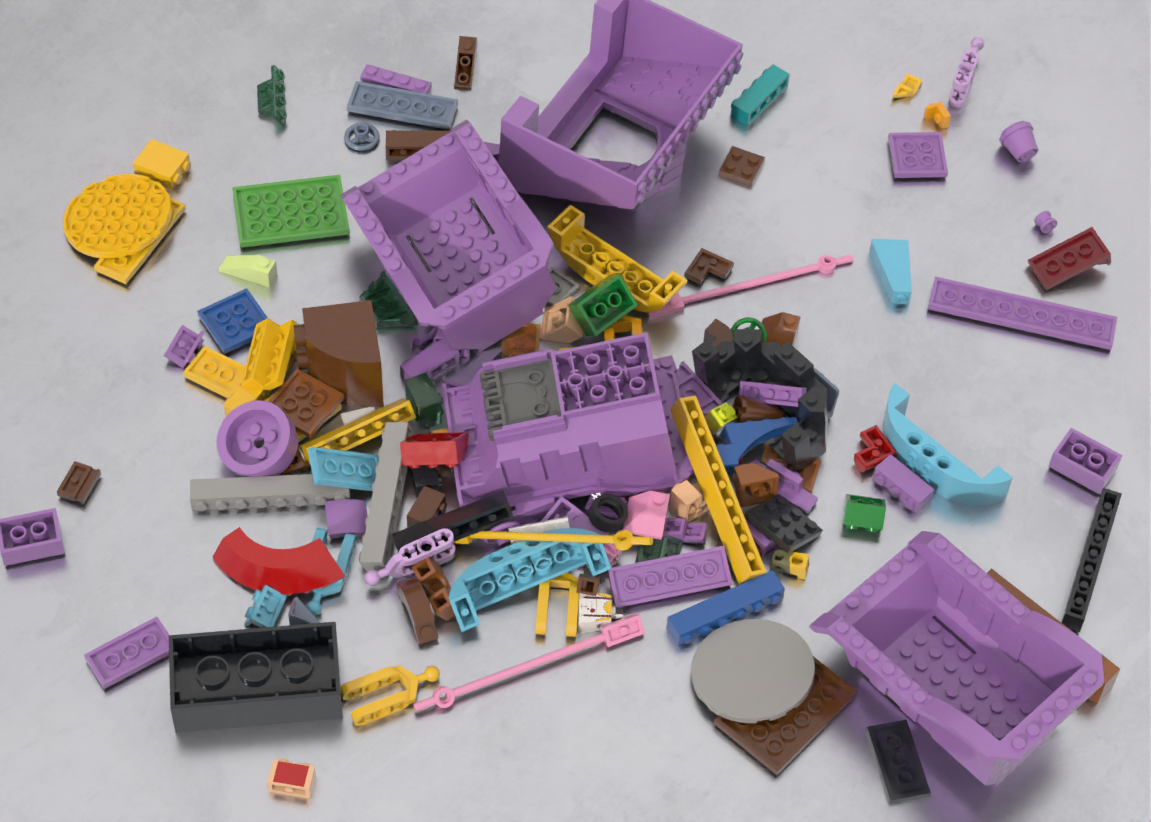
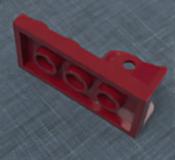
M1090 227L1028 259V264L1045 290H1048L1095 265L1107 264L1109 266L1111 264V253L1094 228Z

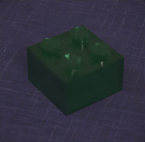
M425 372L405 379V396L407 400H410L416 415L415 421L425 420L426 427H432L442 423L444 412L441 404H443V398L440 393L436 392L434 380L430 379Z

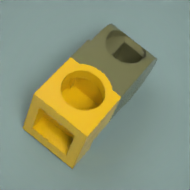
M775 550L770 563V568L773 571L797 575L798 579L803 580L806 579L810 566L809 554L798 552L786 553L784 550Z

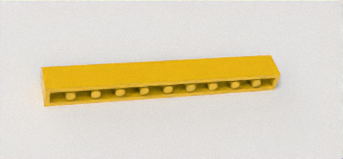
M697 397L679 398L670 408V412L738 584H743L765 574V567Z

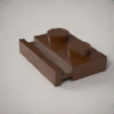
M74 461L59 486L57 495L74 502L79 501L84 505L101 475L100 469L96 470L91 466Z

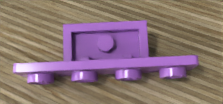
M755 459L751 461V463L779 475L777 495L780 494L785 497L788 502L805 513H809L818 501V497L802 488L803 478L797 472H792L785 468L782 463L770 459L765 466Z

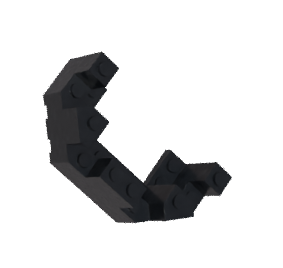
M734 329V342L722 341L716 347H713L705 340L692 350L695 374L721 402L740 388V381L807 388L806 393L798 399V407L775 404L789 418L796 417L798 424L795 423L781 434L782 438L772 445L771 449L790 469L792 468L798 474L826 452L829 412L828 389L815 378L814 365L788 341L780 346L776 342H763L761 329Z

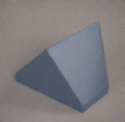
M297 597L293 599L288 613L290 625L320 623Z

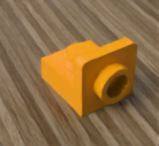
M941 101L925 107V120L934 118L942 130L949 128L951 115Z

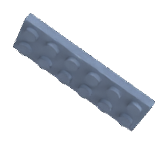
M356 81L347 104V111L450 130L458 106V99Z

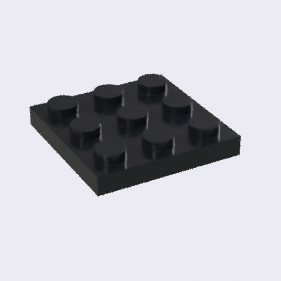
M780 494L751 508L744 515L750 523L786 553H790L819 537L823 531L816 522L810 520L800 509L793 506Z

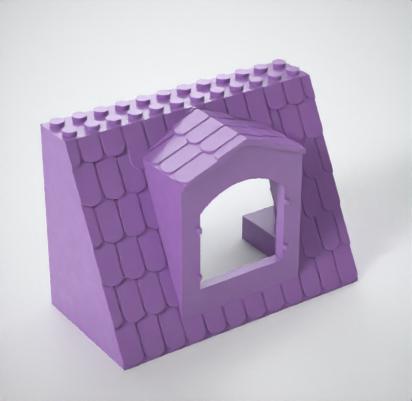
M597 0L594 4L590 52L542 113L539 115V104L520 95L502 117L499 166L515 190L523 194L543 195L551 198L569 199V201L590 202L598 205L634 209L638 203L641 204L654 194L662 192L681 180L690 133L695 132L699 121L704 120L709 108H713L716 98L722 96L725 86H729L734 74L739 73L742 66L740 61L744 54L742 52L743 44L650 0ZM603 107L610 110L613 114L616 113L643 126L646 130L649 129L655 132L657 137V148L654 155L640 166L627 162L586 158L570 149Z

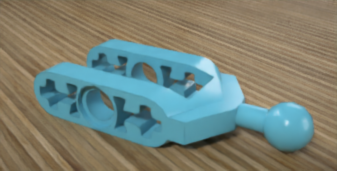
M317 528L312 542L320 538L326 544L328 530ZM347 533L345 534L337 559V564L345 576H347L357 539L356 535ZM346 577L323 589L311 590L310 592L314 596L308 602L306 608L314 616L319 615L322 610L320 604L321 597L341 592Z

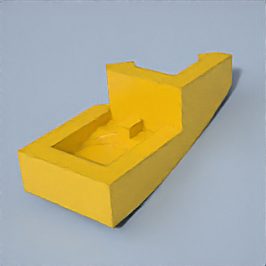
M907 73L903 81L898 84L892 97L915 96L923 80Z

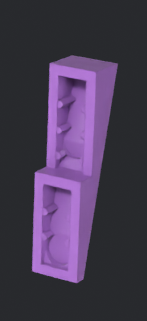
M551 497L516 503V510L512 511L514 519L506 522L516 521L523 525L544 517L555 505V499ZM494 527L488 528V529L483 530V531H489L490 529H492V528H494Z

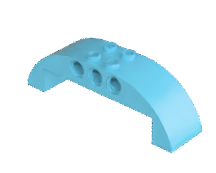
M895 383L890 390L883 419V434L897 452L895 458L935 489L934 492L950 501L970 506H986L1003 502L1007 497L1013 477L999 466L995 467L983 479L905 417L910 395Z
M562 528L543 532L599 535L593 531L578 528ZM521 540L473 563L457 578L448 598L459 627L463 632L480 625L476 611L585 564L592 576L612 568L603 543Z

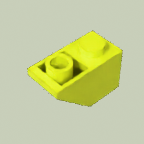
M727 402L712 409L705 416L707 425L714 434L721 431L725 424L731 423L738 418L735 415L734 408L728 405Z

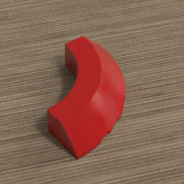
M239 527L222 538L212 556L219 567L241 585L243 584L255 591L257 589L261 591L267 585L286 596L302 592L310 593L311 590L318 588L323 589L346 577L320 538L297 548L274 549L254 542Z

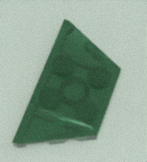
M382 271L376 282L373 281L369 288L359 296V301L371 300L376 327L418 325L417 318L385 271Z

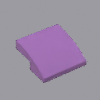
M344 499L325 501L330 539L343 537L346 533L356 535L357 538L363 537L366 531L365 521L367 517L366 502L364 500Z

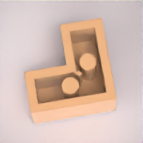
M685 480L683 483H678L672 488L669 512L675 518H686L687 523H691L709 510L698 482L690 484Z

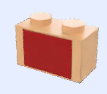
M273 759L267 781L269 792L310 798L316 777L315 766L309 763H292L286 759Z

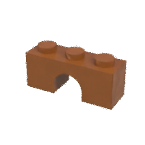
M428 557L413 565L412 569L416 577L431 594L428 600L436 615L446 621L454 617L455 614L448 598L451 586L439 563Z

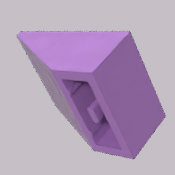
M562 496L542 519V521L567 516L570 528L585 529L599 535H609L593 526L588 516Z

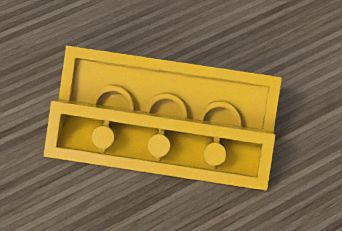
M267 318L256 324L241 386L272 390L283 384L294 340L293 325L298 324L296 321L291 319L282 325H278Z

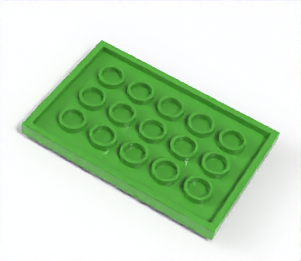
M340 175L232 187L240 248L350 234L346 206L340 196L343 193Z

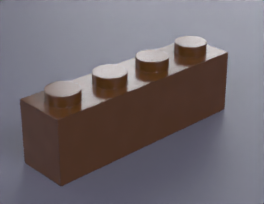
M386 130V158H408L451 131Z

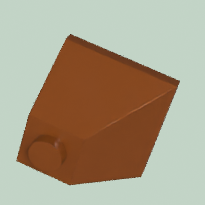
M781 312L763 318L762 324L767 331L766 342H776L782 346L788 341L793 346L799 330L801 317Z
M755 463L741 464L734 467L733 480L735 492L741 508L761 504L777 495L779 475Z

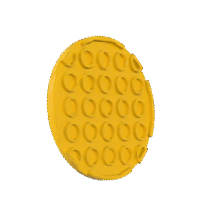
M119 174L106 177V180L98 183L94 182L82 189L83 192L71 200L63 217L65 235L69 243L76 250L97 258H117L146 248L163 234L172 217V202L163 185L151 180L150 177L138 174Z

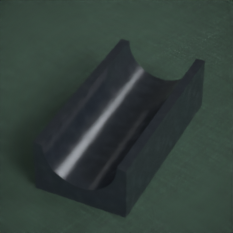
M336 622L169 635L170 710L175 733L343 719Z

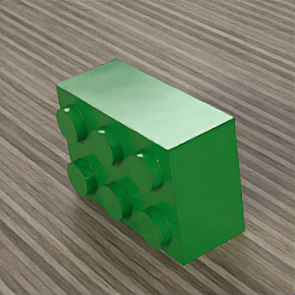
M610 274L568 304L586 337L597 336L638 306L620 274Z

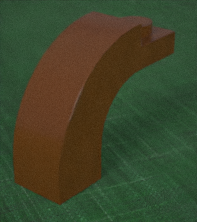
M413 576L395 582L400 600L405 604L410 615L418 644L439 639L430 603L418 578Z

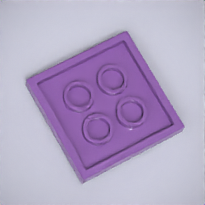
M941 132L889 133L888 141L894 178L947 177L948 168Z

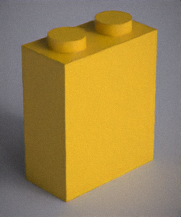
M151 139L133 162L135 174L150 177L151 180L159 182L164 187L173 189L176 184L180 183L184 173L189 171L191 162L189 153Z

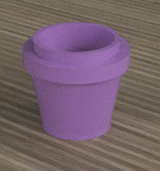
M1019 121L1003 130L999 138L1001 145L1006 147L1018 162L1031 159L1039 151L1033 134V126L1030 122Z

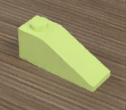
M260 255L226 256L219 268V272L270 288L277 276L276 260Z

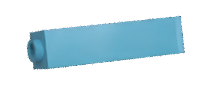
M872 239L870 255L890 302L899 304L909 303L912 288L908 240Z

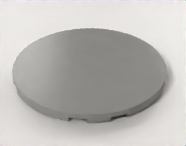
M745 619L728 623L716 629L701 642L692 660L691 676L697 696L712 712L736 722L757 723V721L768 719L771 721L785 716L788 711L794 707L797 708L805 700L814 682L815 664L808 644L791 628L770 620Z

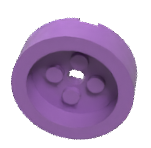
M259 400L244 403L232 410L219 428L216 441L219 457L238 477L278 476L287 469L296 455L298 448L296 426L273 403ZM264 440V445L261 448H257L256 442Z

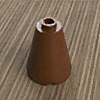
M744 395L736 396L732 406L735 410V415L738 417L732 421L734 423L786 417L782 409Z

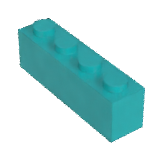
M772 64L763 71L758 79L756 78L748 89L743 90L738 99L732 101L731 116L748 126L788 86L790 74Z

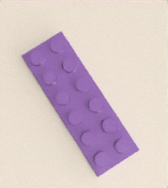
M724 546L613 567L607 570L614 607H626L732 585Z

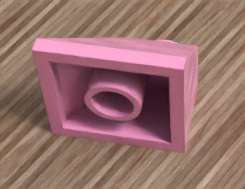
M647 491L629 497L627 506L628 516L623 530H628L634 535L661 540L670 494Z

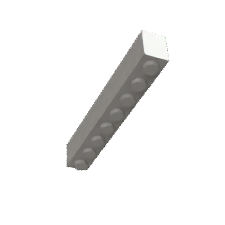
M386 422L385 430L382 431L383 441L382 446L379 448V462L375 468L376 478L372 484L373 494L372 499L369 500L370 510L365 521L366 531L362 537V552L359 553V562L366 571H379L385 568L392 556L394 545L392 534L397 529L408 466H402L400 442L414 434V430L408 422Z
M313 474L190 480L191 508L198 511L207 509L224 510L229 508L324 505L325 501L350 499V488L314 484Z

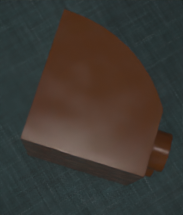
M371 300L302 308L303 324L293 325L298 369H309L310 376L343 393L344 400L341 402L342 404L365 408L384 407L381 357Z

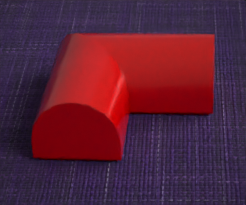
M877 425L860 432V438L868 447L854 454V462L860 472L876 467L890 454L894 457L897 456V452Z

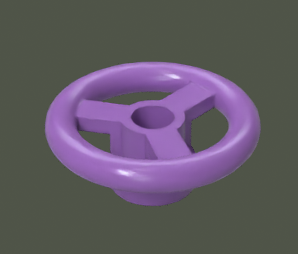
M510 521L497 525L489 531L509 532L508 528L521 525L516 521ZM484 539L488 544L498 543L500 548L511 545V540Z

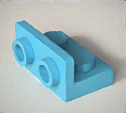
M267 585L261 591L257 589L252 598L254 603L245 613L244 617L247 619L244 625L249 626L253 623L260 628L274 627L287 596L280 594Z

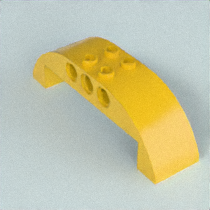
M572 205L547 226L549 236L562 258L576 273L595 286L610 274H620L638 304L634 310L656 312L665 306L687 284L688 280L674 271L665 279H662L584 228L585 214Z

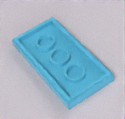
M310 447L308 449L314 484L372 491V484L376 478L375 468L379 462L378 455Z

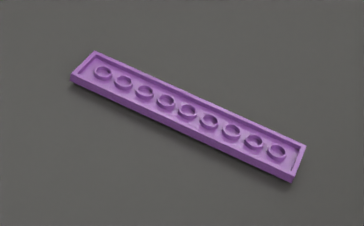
M935 277L928 309L1109 350L1113 346L1117 323L1116 316Z

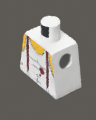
M598 592L596 596L579 593L578 633L601 631L600 627L611 623V619L623 618V607H613L611 595Z

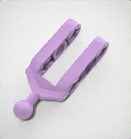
M980 37L973 38L970 50L963 53L952 84L953 89L948 102L949 106L954 109H960L964 106L973 83L975 68L979 58L978 51L984 47V41Z
M445 528L404 545L398 554L392 556L385 568L379 571L369 570L366 572L365 582L368 585L374 586L379 583L381 578L387 575L396 578L416 576L414 571H410L407 566H413L430 556H433L439 565L452 560L456 553L452 531ZM445 535L448 541L445 542L441 537ZM433 539H436V543L438 542L437 547L435 546V542ZM426 543L432 546L429 551H423L421 547ZM416 547L418 548L419 555H417V551L415 552ZM448 549L450 550V553L446 554V552L443 551ZM408 552L409 554H411V558L408 559V557L405 556V553Z

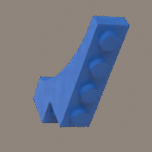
M796 417L725 424L720 433L722 444H718L716 447L727 475L734 474V467L739 465V460L748 451L769 439L781 436L795 423L798 424Z

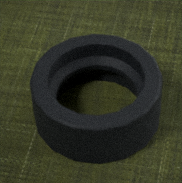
M601 494L592 502L588 516L593 526L598 530L613 533L618 531L625 523L628 509L624 501L612 494ZM598 507L611 508L617 514L618 519L610 520L605 518L598 510Z

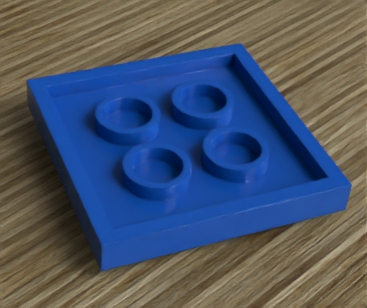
M247 288L197 311L199 318L224 354L252 342L256 324L268 318Z

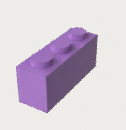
M445 338L436 341L431 347L420 351L413 358L405 360L400 365V377L415 391L459 364V351L452 350Z
M891 454L875 467L873 479L876 483L886 488L893 497H897L908 509L913 510L916 514L932 500L935 489Z

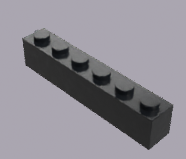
M504 491L395 532L392 534V537L399 552L404 545L440 529L451 530L455 542L512 520L514 516ZM445 535L441 537L445 542L448 541ZM433 539L435 542V546L437 547L438 542L436 543V539ZM427 543L421 547L423 551H429L432 548ZM416 547L415 552L417 551V555H419L418 548ZM406 552L405 556H407L408 559L411 558V554Z

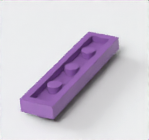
M366 64L360 75V81L425 94H428L432 88V82Z
M740 381L739 395H744L763 403L798 407V399L806 393L807 388Z

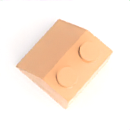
M570 296L544 310L541 340L571 343L583 336L582 328L568 307V304L575 300L574 297Z

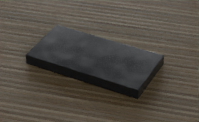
M907 719L868 726L866 732L889 804L929 797L931 792Z

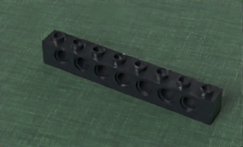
M1107 488L1102 489L1061 622L1069 629L1080 632L1086 617L1122 493Z

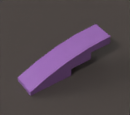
M666 517L661 540L705 544L708 525L707 523H687L686 518Z

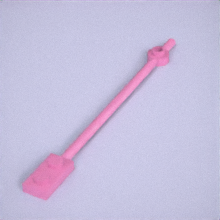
M823 255L816 264L685 297H680L679 293H677L660 310L646 313L649 319L684 311V304L818 270L821 273L830 274L834 272L836 266L853 262V256L847 255L835 259L830 255Z
M636 613L600 627L602 634L452 690L447 686H440L433 692V697L414 703V709L417 712L435 704L441 708H447L453 704L455 697L601 642H605V646L610 647L645 634L641 617ZM445 693V697L440 699V695Z

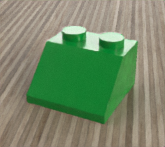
M846 494L843 525H847V528L850 529L864 527L870 532L883 530L886 512L885 499Z

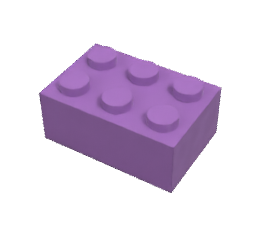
M1070 428L1053 452L1049 467L1090 490L1101 494L1102 489L1105 488L1118 469L1123 455Z
M56 508L0 519V552L4 566L65 554Z

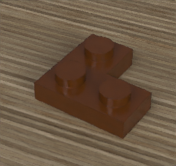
M701 248L685 271L684 277L698 284L702 283L708 272L726 279L734 267V262Z

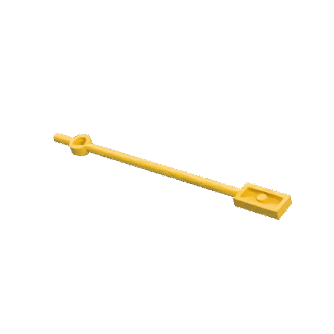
M628 530L620 531L614 536L481 531L454 542L470 544L472 539L475 538L614 544L618 550H628L632 545H652L653 538L633 536L632 532Z

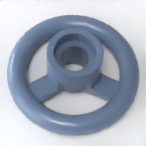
M368 123L353 124L344 134L346 144L358 151L373 148L377 145L380 138L378 130ZM354 130L355 138L350 140L349 136ZM369 130L374 133V137L369 136ZM360 141L371 142L367 145H356Z

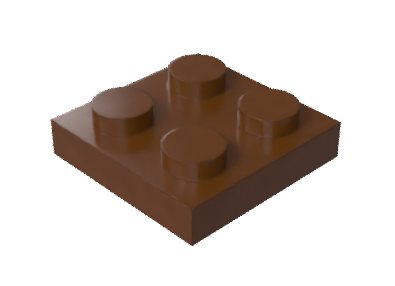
M732 146L719 169V175L752 186L765 162V157Z

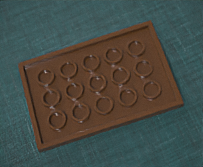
M814 656L815 677L812 688L805 700L797 708L794 707L788 711L785 716L771 721L769 719L757 721V723L736 722L721 716L714 720V724L776 775L834 719L858 692Z

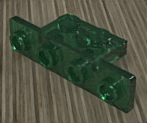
M272 65L271 79L257 85L258 112L264 115L273 110V118L284 127L286 126L287 118L285 110V75L281 69Z

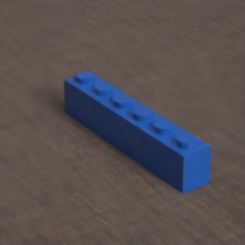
M772 570L668 616L666 627L678 646L683 643L688 644L701 635L706 636L713 630L730 622L742 620L753 612H760L768 605L778 604L784 597L785 588Z

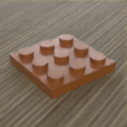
M296 369L268 402L278 406L293 421L296 431L311 438L344 400V394L307 373Z

